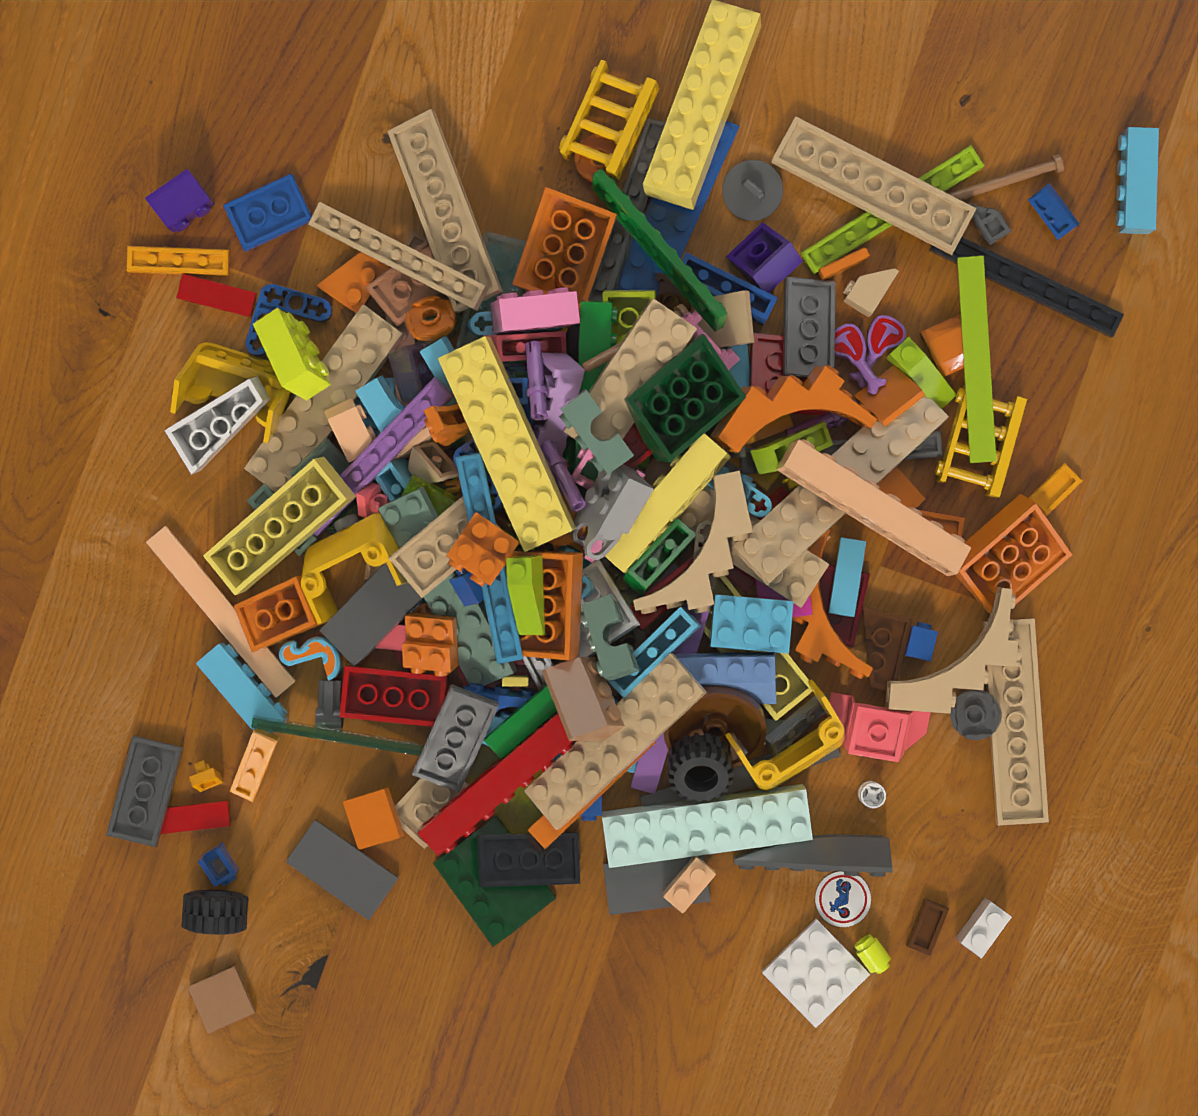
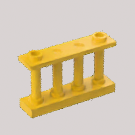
M601 60L598 67L595 66L592 70L589 88L569 133L563 136L559 148L563 158L567 161L570 160L572 153L575 152L605 164L608 175L619 181L660 88L656 80L648 77L645 83L639 86L608 74L609 67L606 61ZM605 83L636 95L637 101L634 108L630 107L629 109L598 97L603 84ZM593 106L626 118L627 123L624 130L618 132L588 120ZM583 129L615 141L617 146L614 153L608 155L577 143Z
M964 385L963 388L959 387L955 402L959 404L943 461L939 460L936 466L935 475L938 476L937 482L944 483L947 476L984 486V489L987 490L985 496L999 498L1027 399L1017 396L1012 399V402L1008 401V403L993 399V410L1004 413L1007 419L1005 426H994L995 437L1000 441L998 451L996 450V461L990 462L991 465H994L991 475L983 476L950 466L954 452L969 456V445L957 442L961 427L968 429L967 418H964L966 411Z

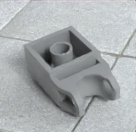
M624 464L610 474H607L605 470L598 472V477L594 484L586 492L584 499L586 502L585 507L576 514L574 524L577 529L571 531V539L584 545L587 557L598 561L606 556L617 544L623 533H629L654 489L633 468ZM587 526V536L578 538V530ZM597 540H601L603 542L602 549L597 553H592V545Z

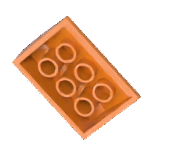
M545 187L512 285L527 292L543 290V295L556 288L568 287L569 292H577L578 310L580 312L581 301L588 300L617 214Z
M1019 494L965 542L971 549L956 577L990 615L997 587L1012 589V594H1015L1016 605L1070 558L1072 554L1038 505L1026 496Z
M514 550L510 557L542 555L545 635H519L522 655L524 657L571 660L579 657L583 553L537 550L524 552V550ZM505 563L504 566H505V571H506V576H507V567H506V563Z

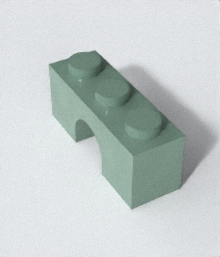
M586 389L560 407V410L563 412L559 416L568 429L573 426L579 434L575 437L576 441L583 450L589 448L594 457L590 460L599 472L605 470L607 474H610L634 456L617 432L603 440L597 439L592 435L591 423L602 411Z
M608 594L581 604L583 612L580 613L584 626L589 627L591 636L588 637V641L592 651L597 653L599 661L596 662V666L600 676L613 681L640 671L631 645L625 643L619 646H611L608 640L610 629L624 622L617 598Z

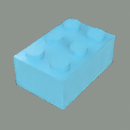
M714 594L709 646L789 654L794 601Z

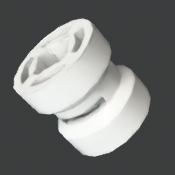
M866 781L859 786L858 798L865 806L878 808L884 804L886 792L877 782Z

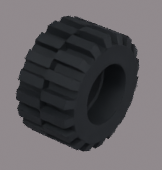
M694 733V736L691 737L688 734L683 736L684 740L678 739L675 742V746L671 747L670 754L668 755L669 783H671L673 791H677V795L680 797L685 796L688 801L694 799L699 803H702V800H707V802L713 801L714 797H722V792L727 793L729 785L733 783L734 776L732 752L728 748V744L725 741L721 742L718 736L711 737L710 733H705L704 735ZM696 766H708V767H709V768L701 769V770L693 769V767H696Z
M228 890L190 891L183 895L181 927L190 932L211 935H227L242 932L247 929L249 898L242 893Z

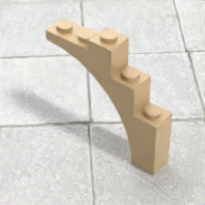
M740 471L713 476L715 490L714 517L709 535L699 555L687 570L672 583L652 594L633 599L635 611L641 610V614L657 611L656 606L666 604L667 609L682 606L681 601L683 600L687 601L689 610L694 609V613L710 611L709 606L714 605L708 574L713 573V577L728 575V569H733L727 538L732 537V541L748 538L747 533L753 532Z
M997 587L993 609L985 628L976 642L959 659L946 668L925 677L907 681H887L885 707L894 710L951 714V707H955L956 693L952 692L953 688L983 690L984 684L988 683L989 671L985 669V665L1016 667L1017 661L1021 659L1022 650L1021 646H1018L1017 640L1008 639V636L1012 635L1013 620L1010 619V611L1015 607V594H1012V589Z

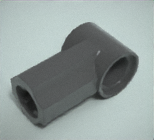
M319 680L318 707L315 713L316 730L343 729L344 718L339 717L341 680Z

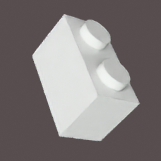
M985 897L959 932L956 939L982 959L1012 917Z

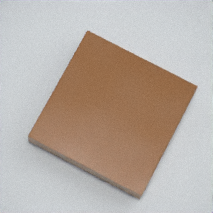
M236 965L188 986V990L208 1034L256 1012Z

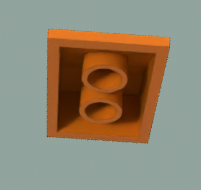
M296 576L233 605L251 652L264 649L325 624H317L301 588L302 576Z

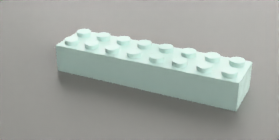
M803 784L776 787L771 791L753 790L722 795L720 798L714 797L713 801L710 802L702 800V803H699L693 799L692 801L686 800L602 811L609 868L813 840L807 792Z

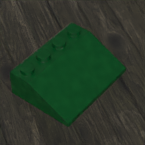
M701 334L624 398L642 440L657 461L671 462L742 402L746 395L705 334Z
M495 816L460 841L449 853L442 854L433 863L492 947L511 935L556 899L548 885L478 888L477 835L510 834L498 816Z

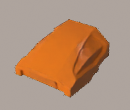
M960 314L920 332L938 371L943 377L964 368Z

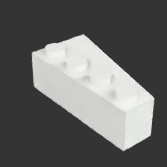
M258 377L250 378L169 427L165 432L192 475L201 471L271 398Z

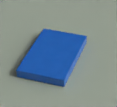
M292 173L223 205L245 252L309 223L312 218Z

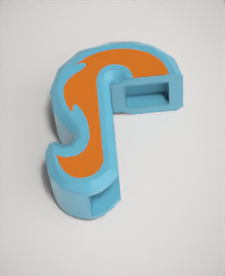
M316 636L308 639L301 648L299 647V641L292 640L282 645L279 651L281 662L287 666L322 657L329 681L339 675L343 666L341 652L326 637Z

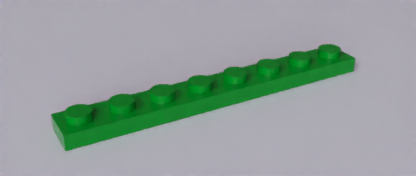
M602 169L593 174L591 190L610 212L617 214V220L714 332L722 329L728 314L724 305L718 302L712 296L708 287L698 280L691 267L684 264L678 257L676 250L664 241L661 233L650 225L646 216L641 211L636 209L629 196L623 194L616 186L614 179L608 176Z

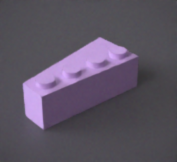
M542 353L544 384L548 389V395L546 396L548 417L544 419L543 415H541L542 420H533L534 434L539 446L545 441H553L558 453L562 457L563 451L566 448L568 434L563 431L565 424L559 417L563 413L560 407L579 394L585 370L567 353Z

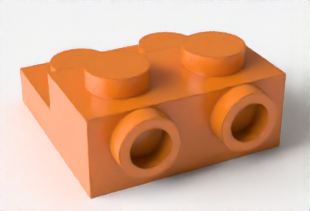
M475 512L446 554L450 559L448 564L459 572L463 568L472 574L470 579L481 587L485 583L491 586L504 567L506 558L511 556L519 541Z
M411 612L405 615L406 640L402 643L403 667L411 668V672L415 674L431 670L434 671L436 676L449 675L459 666L456 617Z

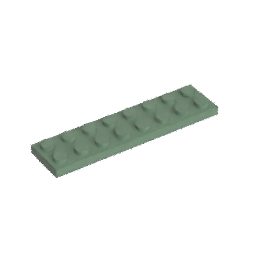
M424 487L378 508L399 548L438 517ZM456 571L424 596L433 615L456 617L458 662L469 684L486 685L517 671L513 661L497 664L486 608L482 601L464 607L449 581L457 574Z

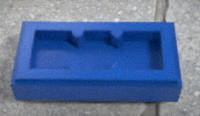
M1050 183L1028 199L1057 240L1080 224Z

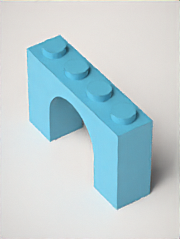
M447 336L421 350L420 353L434 377H437L452 392L438 360L439 357L454 351L453 346ZM383 375L355 391L380 432L406 407L395 397ZM455 396L445 406L457 403Z

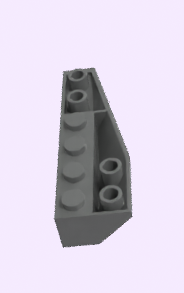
M812 835L813 840L758 847L733 856L734 864L739 865V869L752 870L754 866H762L765 870L790 868L792 871H805V869L820 872L841 871L846 876H859V872H868L870 876L884 877L885 872L892 873L890 840L886 835Z

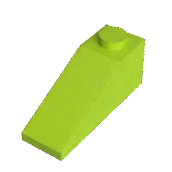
M910 337L906 338L886 357L892 365H895L923 390L925 396L928 399L931 398L941 409L956 396V393L930 359Z
M825 421L751 450L750 452L759 475L778 471L776 469L789 445L798 439L809 441L818 452L832 446L833 442Z
M542 555L506 558L507 586L518 634L545 635Z

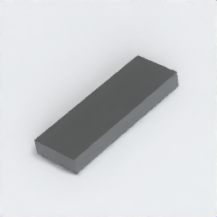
M816 696L811 698L764 737L767 750L773 757L826 714Z

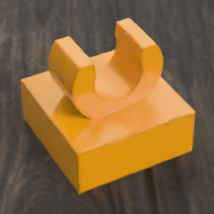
M204 760L194 764L197 774L189 778L192 787L199 792L224 783L221 773L214 768H210L209 764H206Z

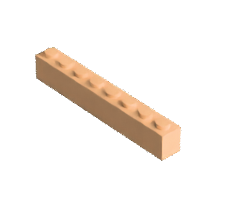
M798 439L789 445L776 470L946 576L958 574L971 549L970 546L964 543L965 540L956 534L950 535L943 530L944 527L940 523L932 520L928 521L922 517L923 514L919 510L912 507L907 508L901 504V500L895 495L885 494L880 491V487L876 483L869 480L864 481L858 477V473L852 468L842 467L837 464V460L833 456L816 451L814 449L815 446L809 441Z

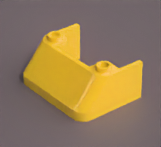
M205 342L196 347L174 379L170 412L175 414L184 400L192 404H201L206 402L210 396L219 398L248 379L258 377L271 398L256 413L257 422L266 427L263 442L269 443L279 426L290 391L281 386L270 361L214 343Z
M381 513L372 514L311 545L306 550L301 588L318 625L328 622L338 612L321 571L361 552L364 560L370 566L376 567L387 563L397 586L408 583L388 559L399 547Z
M812 679L808 681V684L828 716L827 719L820 723L818 729L771 759L760 761L754 766L750 765L731 734L727 733L725 735L758 788L763 791L775 789L839 748L845 740L844 727L826 696Z

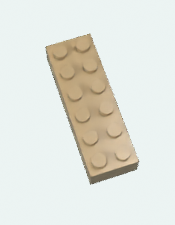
M654 298L649 300L588 391L602 411L601 414L593 419L590 427L592 435L597 439H607L616 432L622 439L625 437L634 420L624 398L681 352L697 330L692 324ZM566 426L563 428V431L574 439L579 435L573 426L569 429Z

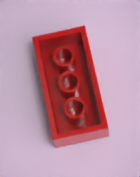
M352 665L344 666L339 717L432 727L448 692L449 675L436 676L432 673L415 674L411 671L362 666L354 667Z

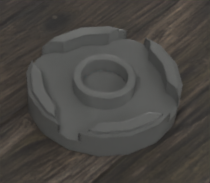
M972 689L962 692L956 698L955 707H951L950 719L952 726L966 739L981 740L988 738L997 731L1001 724L1002 711L1000 704L992 694L985 690Z

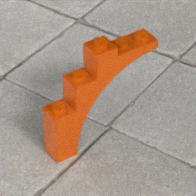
M829 365L816 366L804 384L799 378L790 375L779 376L768 394L756 385L742 387L741 390L746 395V398L720 420L709 438L726 451L738 453L746 442L766 424L783 415L800 410L828 411L848 419L860 428L863 426L872 428L877 419L871 415L872 411L867 406L860 403L857 404L852 400L853 396L848 391L840 388L844 380L838 376L839 372Z
M458 404L441 407L432 405L423 410L427 417L424 419V422L436 443L439 442L444 446H448L471 433Z
M828 529L807 550L822 559L823 549L831 530ZM819 580L810 594L813 615L792 617V620L802 625L805 621L809 623L795 649L800 653L798 657L812 664L813 660L819 662L822 655L825 654L827 655L825 660L837 667L841 663L848 666L850 674L860 679L863 676L869 677L874 667L858 658L841 641L831 626L823 606Z

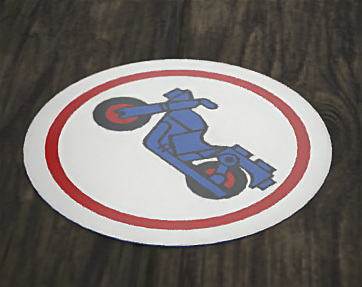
M839 871L828 875L821 881L816 891L815 902L819 914L825 921L834 926L849 927L859 923L867 915L871 905V894L867 884L861 877L846 876L844 872Z

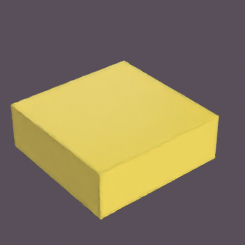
M508 675L502 678V686H529V676Z

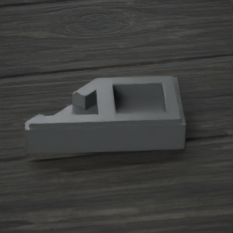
M968 203L977 208L971 219L988 246L1012 232L999 210Z

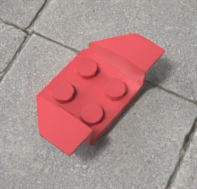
M831 692L829 703L844 727L845 740L843 744L848 754L899 762L904 755V751L927 733L931 712L888 709L855 703L853 695Z

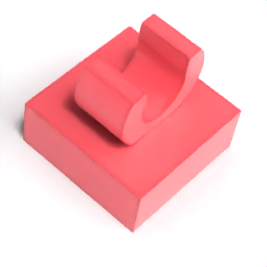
M373 482L356 493L358 515L364 518L373 513H380L378 508L389 503L388 496L381 494L380 485Z

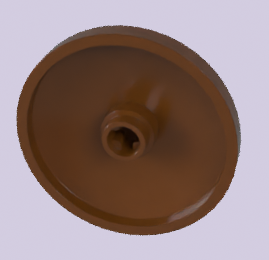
M704 687L707 693L664 732L665 744L670 752L671 747L675 746V742L678 739L684 740L683 736L689 734L691 737L694 736V733H700V735L710 733L711 737L718 736L721 742L725 741L728 744V748L732 752L733 769L743 765L725 735L727 733L731 734L747 760L750 761L759 753L765 743L764 737L767 735V726L764 712L760 705L744 692L728 687ZM696 766V767H693V768H694V769L701 770V769H706V768H709V767H708V766Z

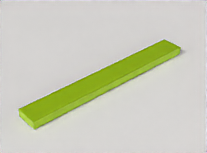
M970 145L918 179L946 192L984 168L985 165L972 145ZM866 211L807 248L800 255L812 274L815 275L819 272L820 268L839 260L891 227L892 224Z
M984 256L957 258L969 459L970 463L995 462L996 446Z

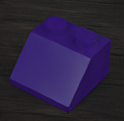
M188 169L145 197L149 205L172 232L176 230L177 232L183 231L190 225L191 220L197 216L198 218L205 216L211 211L210 207L214 205L198 179Z
M763 222L726 256L751 285L767 293L771 292L803 262L791 242Z

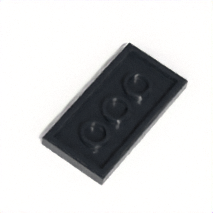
M578 832L562 833L546 849L543 848L532 834L477 835L478 888L581 884Z

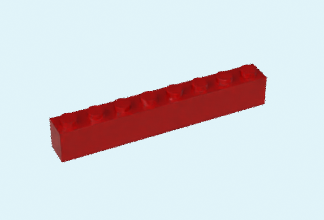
M558 711L502 759H498L419 827L417 834L437 856L443 851L446 854L449 853L458 844L456 840L462 835L465 837L469 836L477 828L476 823L482 818L484 821L488 820L496 812L494 809L501 802L503 804L508 803L515 796L514 791L520 786L523 788L527 787L535 779L533 776L540 769L542 771L547 770L554 763L553 758L559 753L564 755L574 746L573 741H569Z

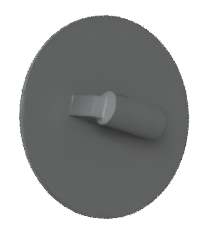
M747 160L734 166L726 175L722 190L723 199L728 209L735 216L748 221L761 220L770 216L780 205L783 196L782 180L778 172L771 165L759 160Z

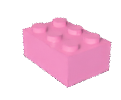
M568 287L553 289V291H548V294L543 295V290L528 291L522 294L523 297H517V293L501 294V296H497L496 301L490 303L494 334L569 327L580 323L577 292H569Z

